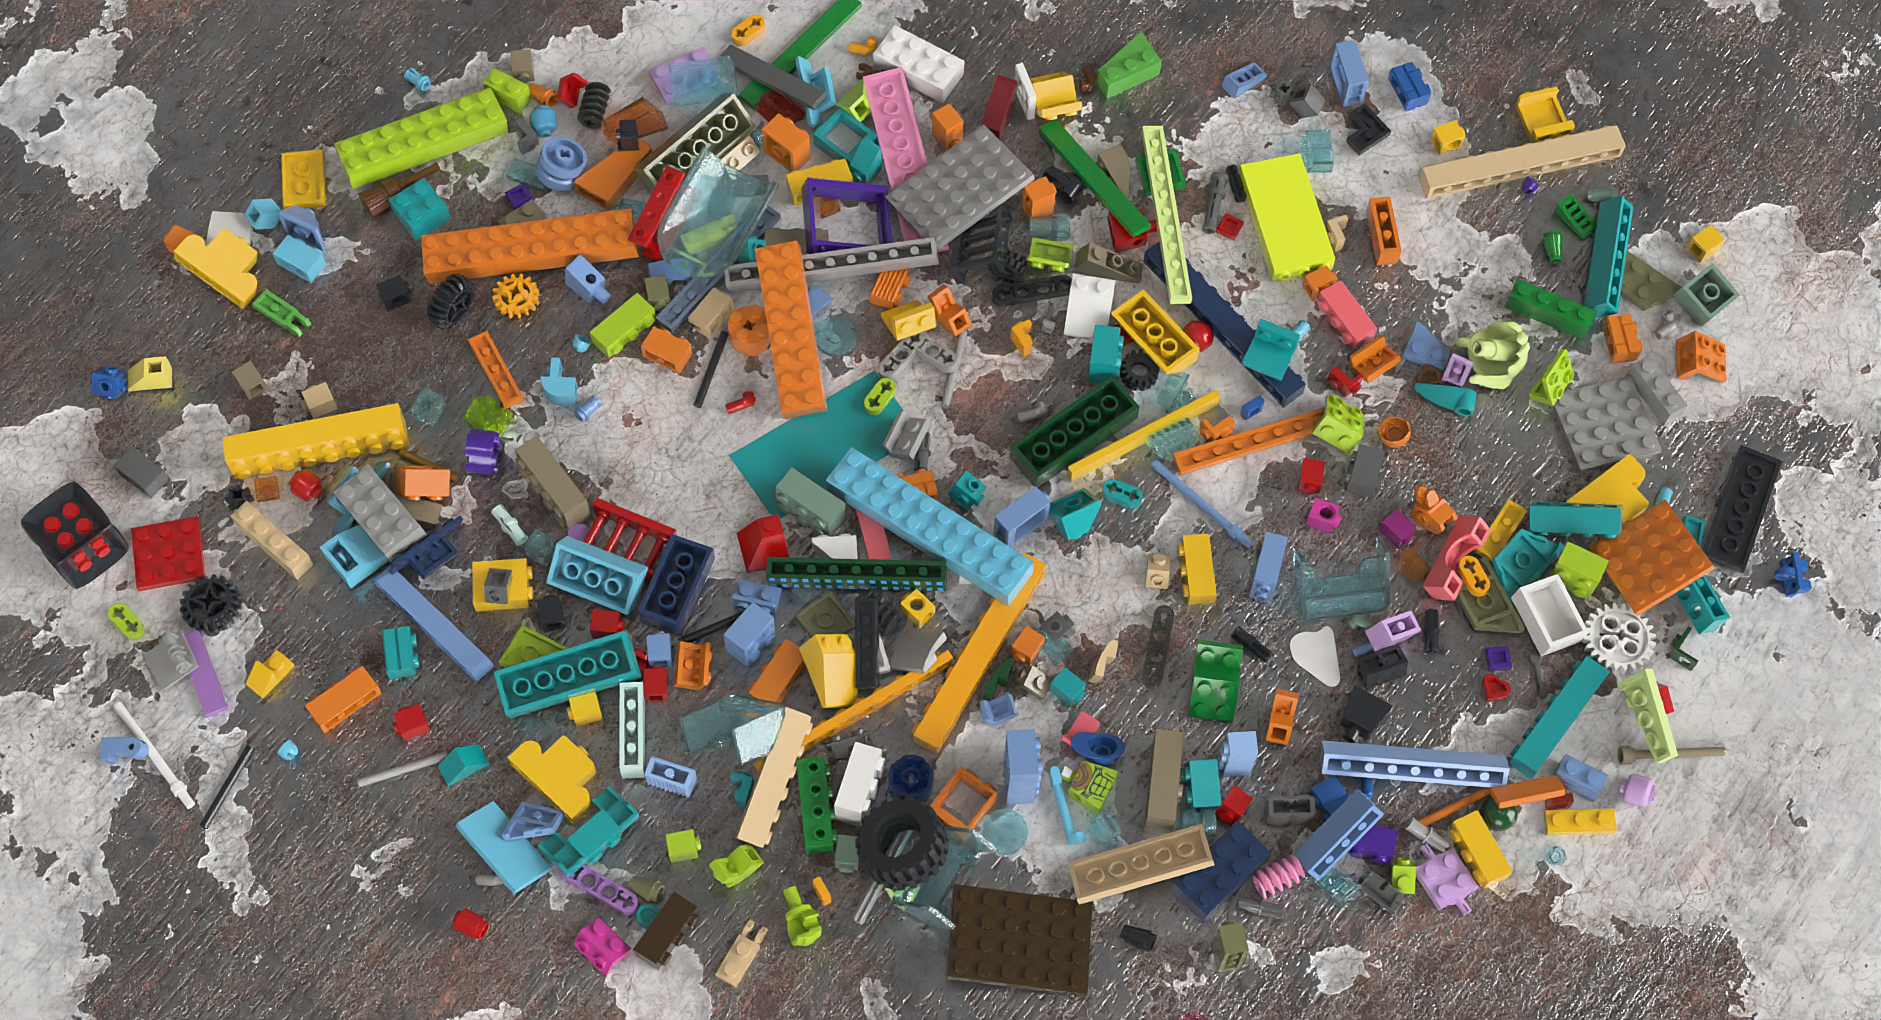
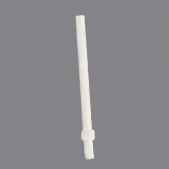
M117 702L113 708L132 734L148 744V756L170 784L172 793L175 797L181 799L187 809L192 808L195 802L187 793V787L176 778L121 702Z

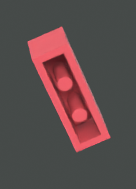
M1342 281L1320 292L1317 301L1319 309L1327 314L1331 325L1338 329L1343 341L1347 345L1349 344L1354 350L1374 339L1377 327Z

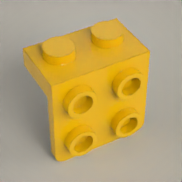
M915 300L881 313V319L897 341L936 327L935 311L931 302L922 305L920 301Z

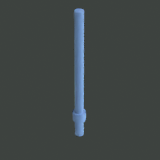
M1157 459L1152 462L1151 467L1228 531L1227 534L1232 539H1237L1247 549L1253 546L1254 542L1242 533V529L1239 526L1229 522Z

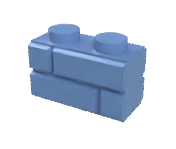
M1567 754L1563 756L1554 773L1565 788L1591 801H1594L1599 795L1608 776Z

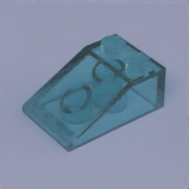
M729 55L669 65L674 106L711 103L722 93H734L739 99L734 58Z

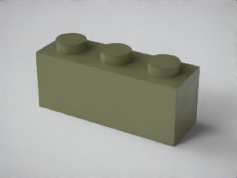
M1226 921L1218 927L1211 944L1217 972L1241 968L1249 951L1242 922Z

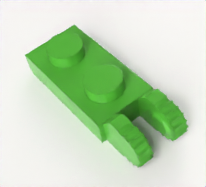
M267 289L252 303L254 309L284 329H288L297 337H300L303 333L297 326L292 324L295 319L307 328L311 325V322L300 314L296 308Z

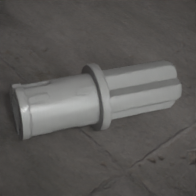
M1414 817L1410 818L1405 824L1404 830L1418 837L1421 843H1427L1441 853L1445 852L1448 848L1449 842L1435 833L1432 827H1426Z

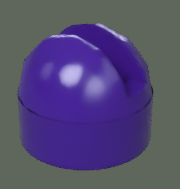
M1529 176L1522 182V190L1527 194H1533L1540 187Z

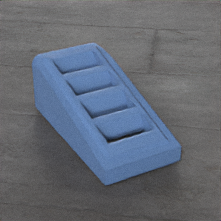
M1253 62L1226 75L1222 88L1232 98H1236L1264 80L1267 74Z

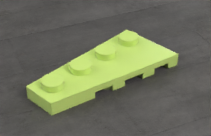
M1644 669L1619 682L1617 685L1620 691L1624 690L1627 696L1625 701L1629 708H1633L1637 716L1635 721L1638 727L1643 728L1645 732L1644 739L1656 763H1662L1678 756L1653 669Z

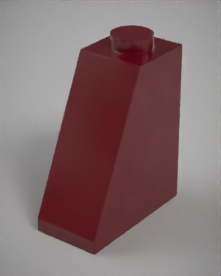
M998 75L980 125L981 127L984 124L999 140L1016 104L1017 81Z

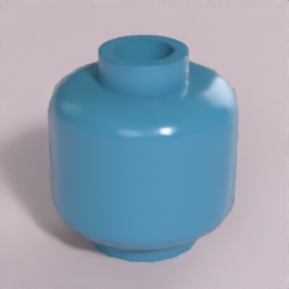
M547 105L535 107L529 115L530 126L536 134H539V137H550L551 133L558 128L556 112Z

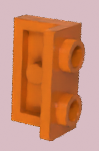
M1382 335L1349 357L1352 372L1357 376L1361 374L1363 380L1367 383L1372 382L1401 362V356L1386 346L1385 337Z
M683 641L677 643L675 687L700 691L710 682L711 672L708 671L709 663L712 659L710 642H705L702 645Z

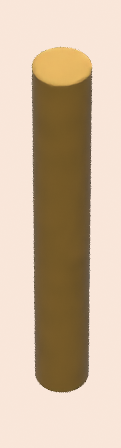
M403 448L398 454L399 457L419 466H440ZM450 471V480L456 483L460 475Z

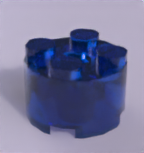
M914 754L904 755L890 766L888 788L892 799L894 797H901L902 800H905V797H914L915 801L920 799L925 803L927 802L934 788V773L923 757ZM908 779H914L913 783H909Z

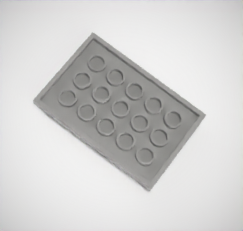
M983 124L886 195L885 198L922 239L935 237L939 250L1032 182L1035 177Z

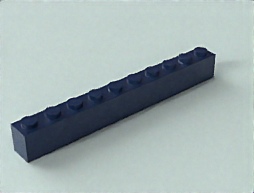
M1160 242L1145 251L1143 262L1167 286ZM1185 257L1192 301L1191 304L1184 305L1199 321L1209 324L1214 336L1242 364L1256 330H1253L1247 324L1246 319L1242 315H1238L1233 310L1231 303L1224 300L1219 295L1218 290L1214 286H1210L1205 281L1204 276L1199 271H1196ZM1290 365L1281 381L1245 367L1283 408L1304 392L1306 385L1304 379L1299 374H1296L1290 368Z

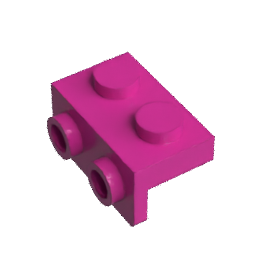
M599 917L581 929L574 942L577 950L586 956L604 975H608L613 966L626 957L632 949Z

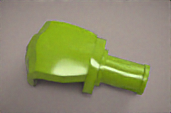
M796 886L789 887L783 891L790 909L785 914L788 935L793 946H808L821 937L822 927L817 920L819 914L816 910L812 909L811 905L802 903Z

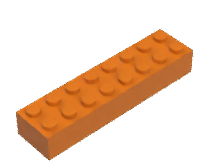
M796 240L755 248L781 413L785 419L826 412L828 408L801 247Z

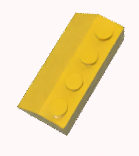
M1144 289L1111 312V316L1166 375L1182 372L1197 361L1199 347Z

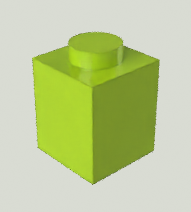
M693 829L666 834L671 863L698 858L697 850H702L699 836L695 837Z

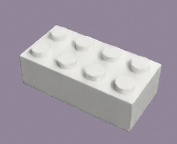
M896 25L893 26L873 53V68L881 71V69L892 70L903 67L908 86L942 104L964 75V60Z

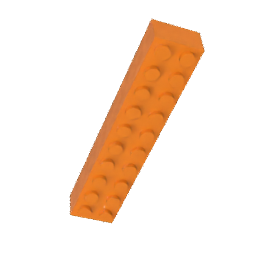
M629 208L421 235L423 273L429 284H436L445 281L446 277L457 273L464 275L468 279L567 267L580 254L589 263L639 257L638 245L628 241V237L636 224L632 209Z

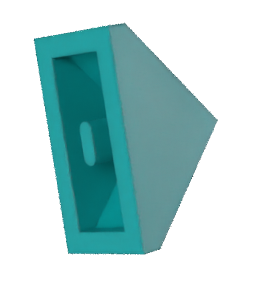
M478 744L454 748L438 765V768L449 787L490 764Z

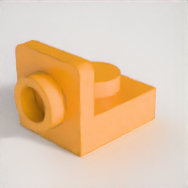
M1030 319L1024 322L1019 321L1011 328L1010 338L1022 357L1031 354L1033 342L1028 334L1031 332L1032 326Z

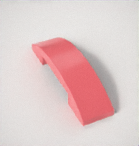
M854 508L868 559L892 560L884 527Z

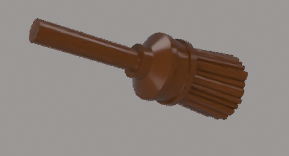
M435 162L403 181L401 179L396 181L390 177L385 182L382 181L380 185L358 193L359 198L370 217L374 218L390 206V198L422 178L440 170V167Z

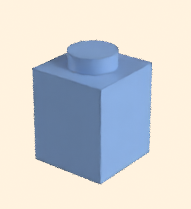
M655 632L652 635H647L649 666L673 667L669 633Z

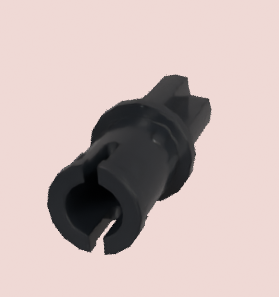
M1433 608L1425 611V628L1423 629L1425 634V653L1432 654V650H1434V654L1439 652L1438 634L1441 633V630L1438 628V610Z
M1238 626L1233 631V634H1231V638L1246 648L1245 651H1251L1263 662H1267L1272 657V651L1258 641V637H1253L1241 626Z

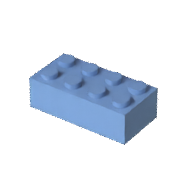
M1035 729L1006 731L1003 765L1007 805L1034 803L1035 796L1039 795L1042 760L1039 759L1040 737H1035Z

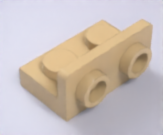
M746 135L712 165L723 167L726 173L732 177L758 155L760 150L751 136Z

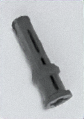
M1214 172L1210 178L1212 181L1211 188L1207 192L1209 202L1202 228L1203 232L1207 234L1215 233L1221 200L1226 196L1225 186L1229 181V176L1222 172Z

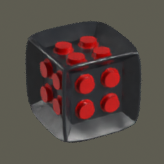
M75 481L60 487L29 510L20 522L29 538L40 547L50 564L74 589H79L95 580L116 564L129 550L128 543L121 532L111 523L106 513L88 492Z

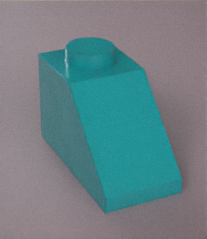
M865 137L850 163V172L855 182L869 184L882 170L881 147Z

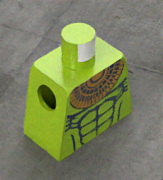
M1086 761L1081 763L1078 771L1065 766L1061 773V778L1071 783L1068 795L1097 816L1118 776V771Z

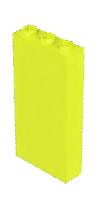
M1301 154L1240 165L1239 174L1243 183V190L1247 196L1246 202L1271 280L1285 281L1292 277H1304L1306 274L1326 265L1329 270H1332L1335 256Z

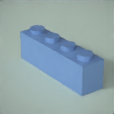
M1357 789L1316 829L1314 834L1293 855L1297 857L1303 868L1319 881L1384 814L1365 794Z

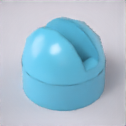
M576 334L572 342L573 349L579 353L585 352L591 344L587 337Z
M288 740L281 746L277 754L283 759L292 760L298 754V747L291 740Z

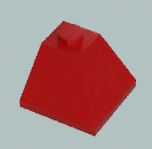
M779 514L756 519L737 532L747 574L766 570L767 557H789Z

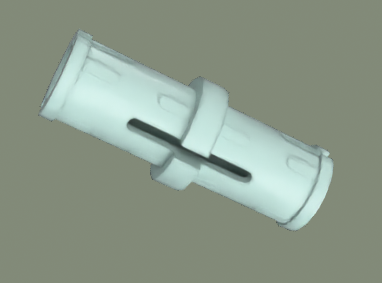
M497 505L491 511V514L501 524L502 531L508 533L516 546L524 544L528 536L518 526L516 518H512L503 505Z

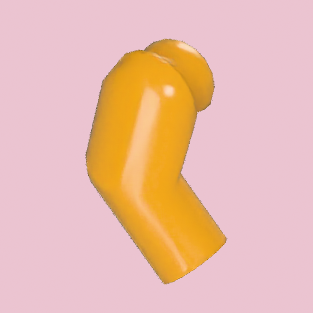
M869 36L864 44L850 42L848 52L867 55L877 49L878 40L874 36Z

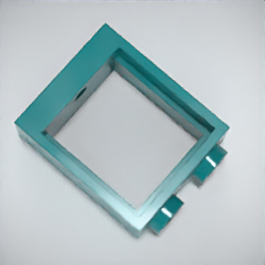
M840 107L836 112H832L829 115L827 121L822 126L819 125L814 130L813 142L817 148L833 160L846 158L850 169V163L862 140L847 154L827 139L826 136L841 122L863 139L866 137L876 145H878V135Z

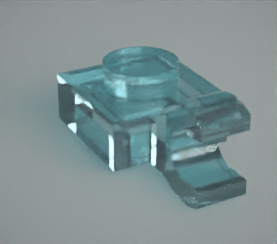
M1042 627L1039 628L1040 631L1038 633L1045 637L1046 643L1042 649L1055 665H1058L1074 653V649L1063 636L1057 642H1054Z

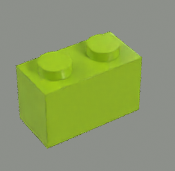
M493 68L482 82L484 89L491 87L498 103L519 114L531 100L527 84L496 68Z

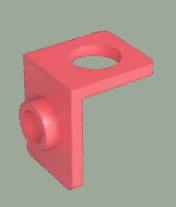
M1082 711L1068 734L1063 735L1061 739L1071 745V738L1075 734L1080 732L1095 733L1100 726V722Z

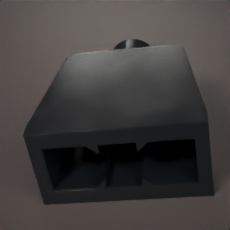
M1354 685L1340 722L1341 726L1347 728L1343 738L1349 743H1356L1359 736L1369 739L1388 717L1393 705Z

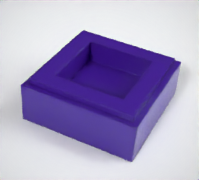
M524 184L505 192L514 210L533 199Z
M1508 646L1485 649L1488 671L1511 670L1512 664Z

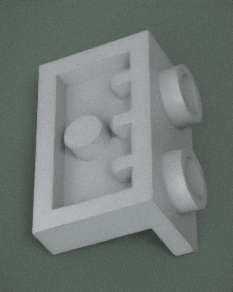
M900 410L885 438L883 447L893 458L913 460L926 435L930 422L927 419L911 418L905 411Z

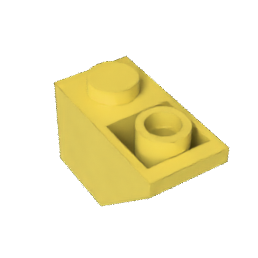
M166 356L144 358L128 370V391L172 387V367Z

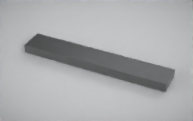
M731 44L718 58L719 62L812 110H815L826 97L825 92Z

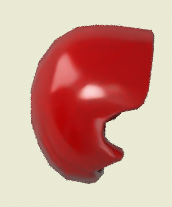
M1191 321L1182 329L1199 347L1200 352L1209 348L1213 343V330L1206 322Z

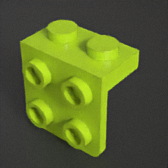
M1033 237L1027 261L1034 268L1044 269V266H1049L1052 271L1064 273L1065 270H1070L1074 245Z
M1562 348L1553 362L1549 363L1530 391V400L1554 406L1556 401L1562 397L1564 389L1568 383L1572 382L1574 377L1567 349Z
M1327 394L1325 397L1324 415L1312 428V434L1349 454L1363 437L1364 415L1358 407L1350 406L1338 396Z

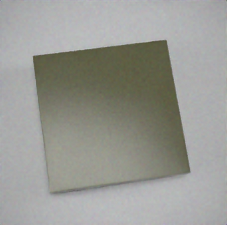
M831 591L794 615L795 620L810 639L815 634H847L855 628V621Z

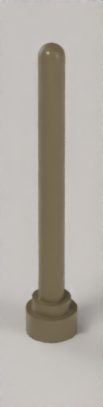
M1619 746L1617 752L1618 761L1621 765L1631 764L1636 759H1654L1650 750H1635L1630 746ZM1725 747L1676 749L1678 756L1674 758L1724 756L1727 754V749Z

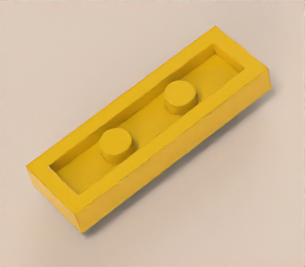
M1508 499L1491 525V530L1483 546L1476 549L1475 553L1482 557L1486 556L1488 561L1492 562L1491 560L1507 544L1528 510Z
M1614 808L1545 810L1543 813L1546 835L1606 834L1617 831Z

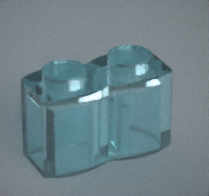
M1305 130V135L1301 136L1300 145L1301 149L1305 151L1302 160L1304 166H1306L1307 173L1332 172L1334 154L1331 130Z

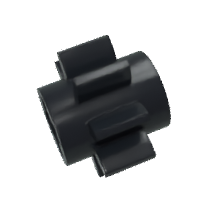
M240 485L233 489H228L229 496L225 497V501L229 504L228 507L231 511L237 510L246 501L249 503L255 501L253 495L250 494L249 487L243 489Z

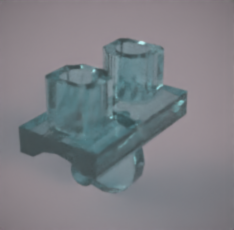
M1184 372L1182 377L1176 374L1169 375L1165 386L1174 389L1173 393L1162 389L1157 397V402L1166 407L1165 413L1173 412L1178 401H1180L1179 407H1183L1195 400V397L1192 395L1194 391L1192 388H1188L1185 391L1188 385L1187 380L1190 377L1189 374Z

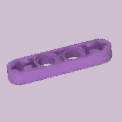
M585 865L576 871L579 873L578 878L575 874L567 878L558 868L562 879L624 915H632L637 911L639 902L635 894ZM587 875L595 877V882L591 886H584L582 884V879ZM607 886L615 889L614 895L610 898L602 896V890ZM620 892L622 893L620 896L623 900L629 901V899H632V907L627 906L626 909L624 908L623 902L618 900Z

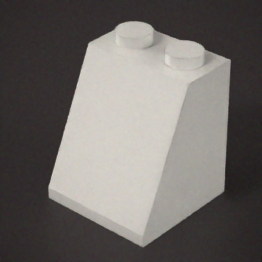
M1073 274L1064 335L1093 340L1095 325L1108 326L1116 280Z

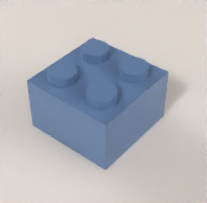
M752 602L724 633L726 651L746 667L751 662L754 663L760 657L761 650L765 646H769L776 637L774 617Z

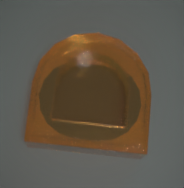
M1426 364L1416 383L1440 385L1442 376L1439 370Z

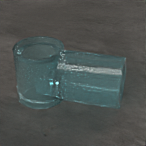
M1057 213L1052 217H1029V236H1052L1055 240H1067L1070 237V216L1065 213Z

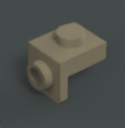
M1028 666L1018 670L1013 687L1016 689L1023 688L1041 700L1045 699L1053 679L1036 667Z

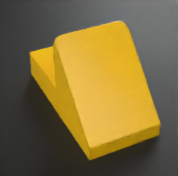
M276 650L263 664L258 660L255 662L246 685L263 699L295 665Z

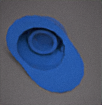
M1080 732L1075 734L1070 742L1072 748L1078 754L1085 756L1090 763L1103 767L1113 765L1117 757L1121 756L1125 751L1123 740L1110 734Z

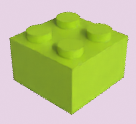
M1567 542L1549 577L1558 574L1567 590L1573 592L1579 598L1589 600L1599 584L1609 560Z

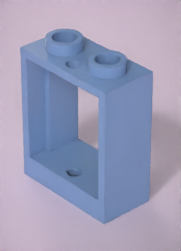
M1356 41L1336 43L1330 63V70L1342 106L1363 103L1369 79Z
M1035 486L995 515L993 534L996 538L1012 547L1048 520L1050 498L1047 493L1040 491Z
M1266 532L1249 594L1255 600L1271 602L1288 537Z

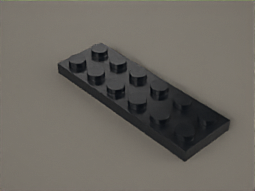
M1740 445L1703 548L1710 561L1743 574L1782 460Z

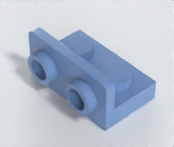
M738 579L735 593L731 597L732 606L737 610L745 611L754 602L768 614L776 616L782 588Z

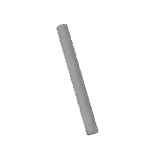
M965 330L957 337L954 353L957 355L958 367L954 372L948 374L941 407L949 408L967 336V331Z
M444 751L358 778V785L363 787L442 762L448 756V753Z

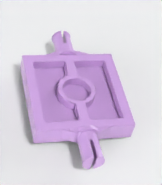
M1428 844L1420 847L1419 849L1427 860L1424 864L1416 867V877L1438 911L1448 905L1456 904L1463 916L1470 913L1472 910L1464 898L1477 890L1479 886L1455 850L1451 848L1442 854L1435 855Z

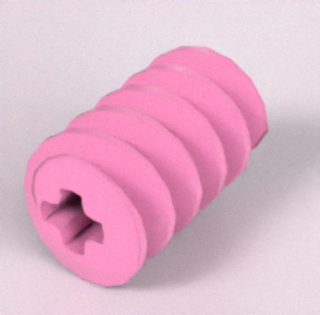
M1290 854L1287 860L1285 858L1280 859L1279 864L1273 862L1271 868L1264 866L1263 872L1256 870L1254 875H1252L1256 890L1265 900L1267 899L1266 891H1269L1274 896L1275 887L1280 892L1283 891V883L1288 888H1291V880L1293 879L1296 884H1299V876L1305 878V873L1297 857Z

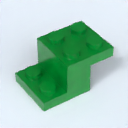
M1198 640L1192 673L1188 716L1233 722L1240 685L1243 645Z

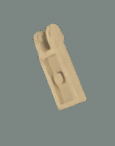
M751 919L744 927L741 935H738L715 974L717 978L735 988L759 951L760 944L768 931L767 928L762 927L758 931L754 942L747 939L755 924Z

